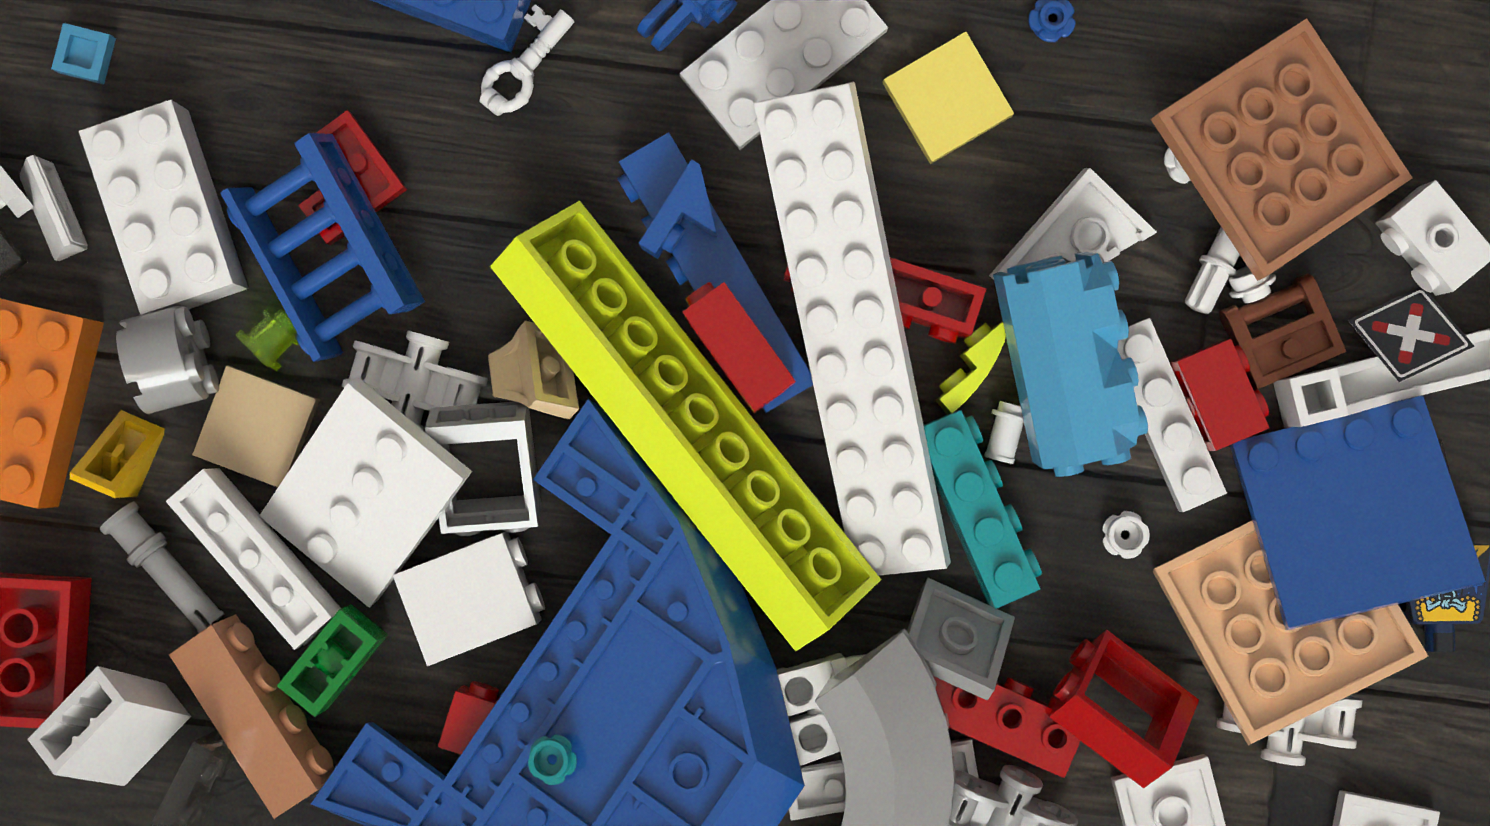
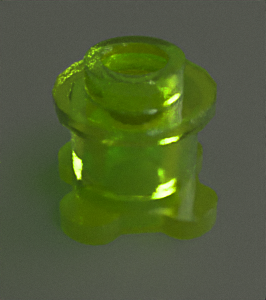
M265 309L262 312L265 317L248 334L240 329L235 335L264 365L272 367L277 371L282 366L277 359L293 343L296 346L299 345L295 335L297 331L283 310L279 309L273 314L268 309Z

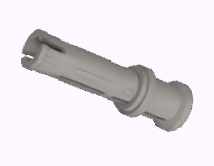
M134 501L127 504L103 523L100 527L101 532L104 535L111 534L129 555L127 561L130 565H135L136 568L142 566L196 627L197 632H202L214 624L213 622L218 621L224 615V612L218 609L165 548L167 545L166 537L162 532L155 533L138 514L139 506Z

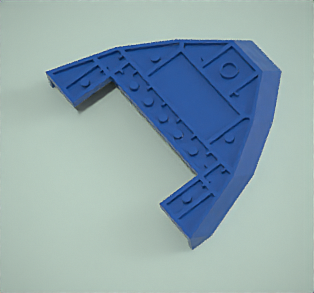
M588 399L533 480L610 533L611 536L447 776L443 775L374 722H368L364 725L311 803V805L363 826H778L805 784L778 672L741 582L603 408ZM553 735H561L571 742V750L577 756V765L572 774L565 776L564 782L557 785H548L543 780L535 778L529 770L530 748L542 736L552 738ZM551 754L548 758L549 763L555 764L557 757Z

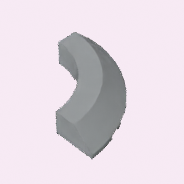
M905 629L828 680L815 699L816 704L826 717L834 733L844 766L846 798L841 826H949L956 774L954 756L952 757V747L948 732L950 726L947 713L944 714L935 689L937 683L923 655Z

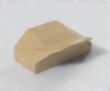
M524 321L510 342L488 355L494 397L520 402L528 408L570 419L579 410L574 372L535 323Z

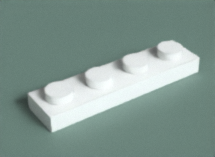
M1147 318L1129 326L1128 338L1118 341L1117 350L1121 359L1132 358L1137 368L1139 382L1138 386L1134 387L1137 405L1143 408L1147 418L1148 431L1145 436L1178 511H1188L1227 494L1151 319Z

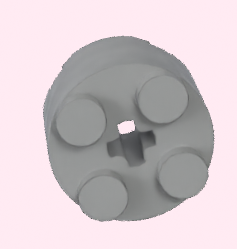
M177 305L119 322L121 326L126 328L116 333L120 365L126 383L137 382L142 395L133 398L144 413L151 414L204 400L209 397V394L219 391L216 371L211 364L208 365L204 348L210 347L207 327L203 320L193 321L192 315L186 306Z

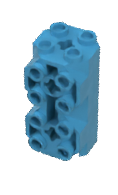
M1075 253L1076 261L1065 263L1063 256L1049 257L1010 267L1007 269L1008 273L997 272L993 274L1032 462L1042 469H1054V474L1057 477L1081 473L1084 471V464L1100 460L1103 465L1119 464L1130 460V448L1137 444L1139 435L1147 434L1148 431L1145 412L1140 405H1137L1134 387L1138 386L1139 382L1137 368L1132 358L1121 359L1117 350L1118 341L1128 338L1129 334L1126 316L1121 309L1118 310L1114 292L1119 289L1118 273L1112 261L1102 263L1098 253Z

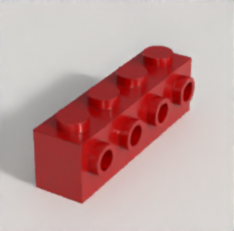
M890 257L904 328L910 329L911 322L929 327L928 336L953 344L956 343L957 337L966 339L972 335L986 288ZM787 266L784 280L791 282L790 272Z
M934 677L937 683L935 689L943 712L948 715L949 728L1065 778L1081 741L1049 717L1058 698L1051 697L1049 704L1031 697L1034 688L1007 677L1005 684L996 683L994 692L988 700H985Z

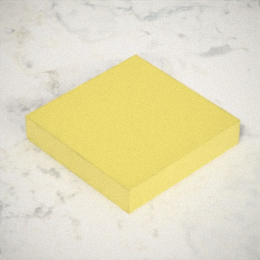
M967 32L962 33L883 80L884 87L930 164L1014 115L1012 108Z

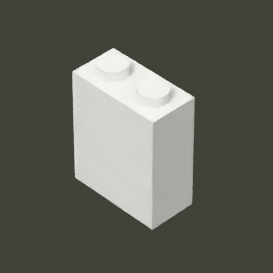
M503 532L393 575L427 666L531 627L542 620L539 612L545 610L544 601L537 584L532 583L528 585L522 569L523 566L528 565V561L519 538L511 540L509 532Z
M97 666L28 738V741L54 775L125 786L183 726L191 715L165 683Z

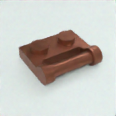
M1305 274L1294 279V285L1240 308L1232 305L1219 312L1222 325L1231 337L1234 346L1239 345L1247 356L1250 371L1246 374L1253 390L1265 387L1347 352L1319 286L1311 274ZM1302 302L1305 305L1308 315L1257 337H1251L1247 325Z

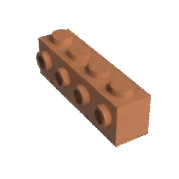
M236 614L210 625L169 654L274 819L323 787L335 769L331 755L316 740L307 726V720L302 710L294 705L289 696L277 687L281 681L279 674L266 662L255 645L252 632L246 625L241 623Z

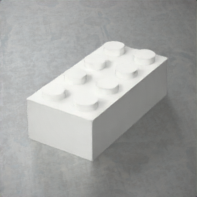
M168 100L79 131L140 315L177 305L186 306L188 309L249 289L187 109L172 100Z

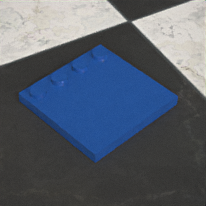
M1423 395L1303 427H1291L1246 438L1230 445L1286 631L1478 586L1486 582Z

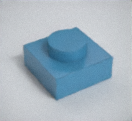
M63 23L51 69L60 74L104 84L116 38L110 34Z

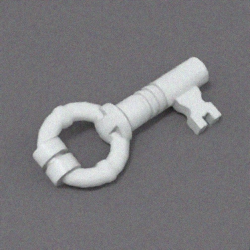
M535 4L531 8L535 13L532 16L527 13L524 19L533 27L537 26L540 30L538 38L534 39V42L530 44V47L519 58L501 61L486 70L481 83L480 103L495 115L499 116L503 113L513 112L529 102L534 87L533 70L574 23V20L563 10L560 9L552 18L549 15H545V12ZM505 72H511L515 78L522 81L521 91L510 101L492 88L494 81H497L499 75Z

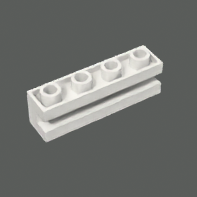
M220 468L202 469L166 501L294 650L302 645L309 644L316 638L338 610L341 609L267 522L259 517L260 514Z

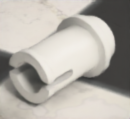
M1000 401L998 409H992L991 414L996 415L984 456L1014 464V456L1024 424L1021 406Z

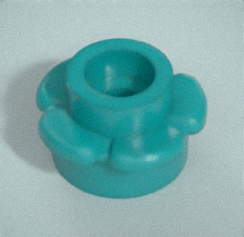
M553 735L552 738L547 736L538 738L530 748L531 752L528 759V766L532 775L543 780L548 785H557L564 782L565 776L572 774L577 765V756L571 750V742L561 735ZM551 754L557 757L555 764H551L548 761Z

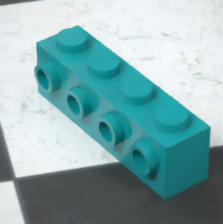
M958 410L924 424L935 485L988 605L997 609L1040 590L1036 577L1042 575L1041 568L1033 551L1030 548L1023 550L1016 535L1017 532L1022 531L1020 520L1011 504L1004 506L997 488L1002 487L1003 483L993 461L984 462L977 444L982 443L983 438L973 416L965 418L962 410Z

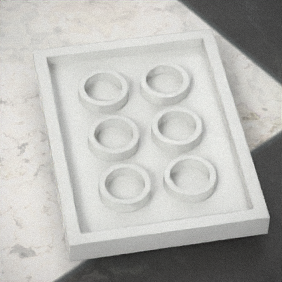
M357 376L346 384L259 517L370 608L379 600L394 579L393 575L400 571L472 471Z

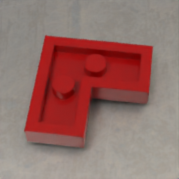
M348 110L316 132L333 134L375 212H378L407 190L361 125ZM319 189L298 206L308 217L324 206L325 198ZM336 222L319 233L326 244L330 246L345 236L340 225Z

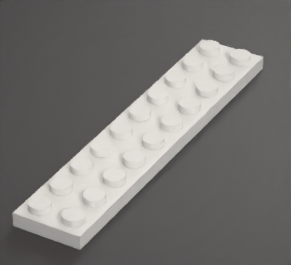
M855 82L754 103L845 535L878 576L947 569L951 560Z

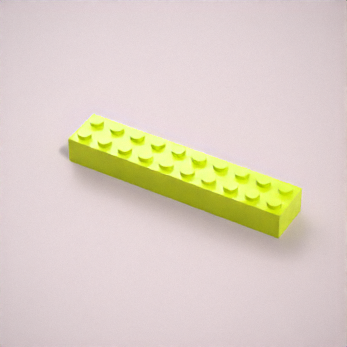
M581 201L574 203L514 238L490 266L491 269L792 648L797 651L829 631L881 581L880 577Z

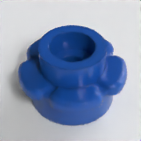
M1037 0L1035 9L1029 13V26L1041 40L1056 42L1061 37H1068L1074 30L1076 24L1072 16L1074 8L1068 0ZM1054 14L1057 17V21L1054 23L1050 22L1048 16Z

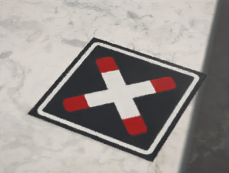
M1421 287L1348 320L1399 383L1475 347L1429 292Z

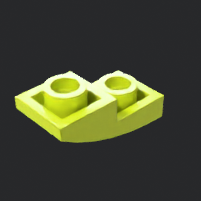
M1003 322L992 329L987 323H984L964 340L969 348L959 356L971 371L966 374L960 368L939 385L944 393L935 400L947 415L954 413L965 403L990 372L1005 342L1006 334Z

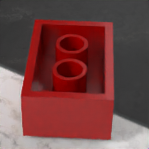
M0 573V726L38 728L85 680L92 578Z

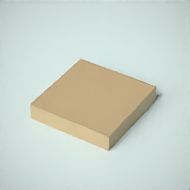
M226 365L219 384V391L215 394L192 455L279 487L299 457L320 399Z

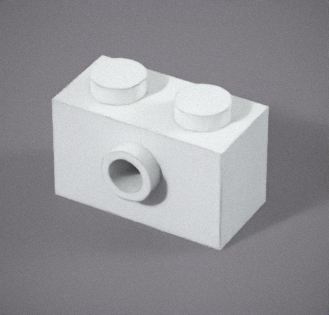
M1436 180L1416 188L1375 222L1382 231L1380 237L1385 246L1394 254L1402 255L1413 268L1411 275L1415 282L1425 291L1433 292L1435 296L1454 292L1490 262V244Z

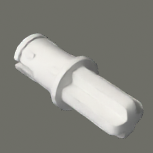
M1222 227L1208 254L1200 257L1199 261L1202 266L1185 299V303L1191 309L1204 314H1209L1212 311L1228 277L1235 276L1236 269L1233 267L1240 255Z

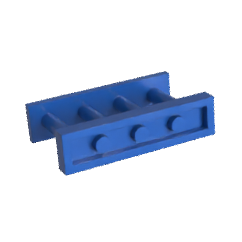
M308 133L296 141L294 144L301 155V164L258 193H255L252 187L226 188L220 192L228 206L227 214L229 219L244 235L297 331L296 338L300 347L305 353L310 355L313 362L335 358L344 353L335 336L381 307L386 309L390 315L411 311L425 302L333 134ZM311 180L315 181L325 198L324 206L281 235H278L266 210ZM336 222L340 225L348 240L347 249L302 277L289 252ZM357 265L362 266L372 283L371 291L325 319L312 294Z

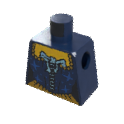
M1473 543L1486 581L1483 584L1398 604L1410 624H1424L1425 651L1455 652V624H1478L1483 620L1490 576V545Z

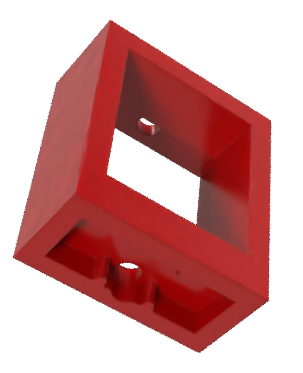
M708 282L686 298L689 305L683 311L686 320L753 413H756L795 384V379L725 282L714 288L711 282Z
M1107 629L1092 642L1087 639L1083 640L1069 659V662L1074 665L1072 670L1061 679L1053 692V695L1058 699L1049 717L1142 788H1145L1173 767L1199 699ZM1094 673L1153 717L1144 739L1085 695Z

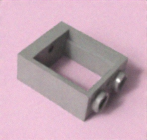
M516 401L431 408L425 432L449 453V444L517 439L524 491L522 496L457 500L455 494L439 516L441 534L456 533L459 536H472L481 531L499 529L516 533L525 531L530 527H538L541 498L539 484L533 480L537 474L529 408Z

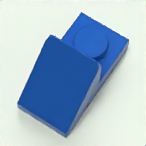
M692 159L639 242L642 250L657 259L663 250L672 253L686 230V228L680 225L683 218L717 238L699 163Z

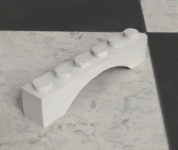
M1490 328L1465 334L1475 347L1400 383L1377 356L1276 381L1273 384L1284 428L1303 427L1393 402L1489 380Z

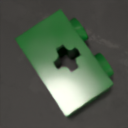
M353 605L341 608L283 677L277 687L316 717L333 704L387 638L388 634Z

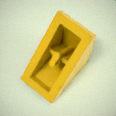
M121 410L71 470L70 479L113 498L137 497L163 439L165 428Z

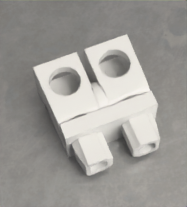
M837 653L797 666L777 669L787 714L790 716L788 718L800 766L840 752L834 733L826 717L816 704L815 699L828 680L865 655L845 658L842 654ZM807 711L806 714H803V715H799V714H798V713Z

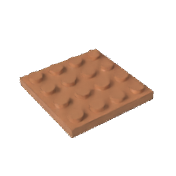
M1307 18L1151 119L1257 281L1267 277L1412 179L1409 171Z

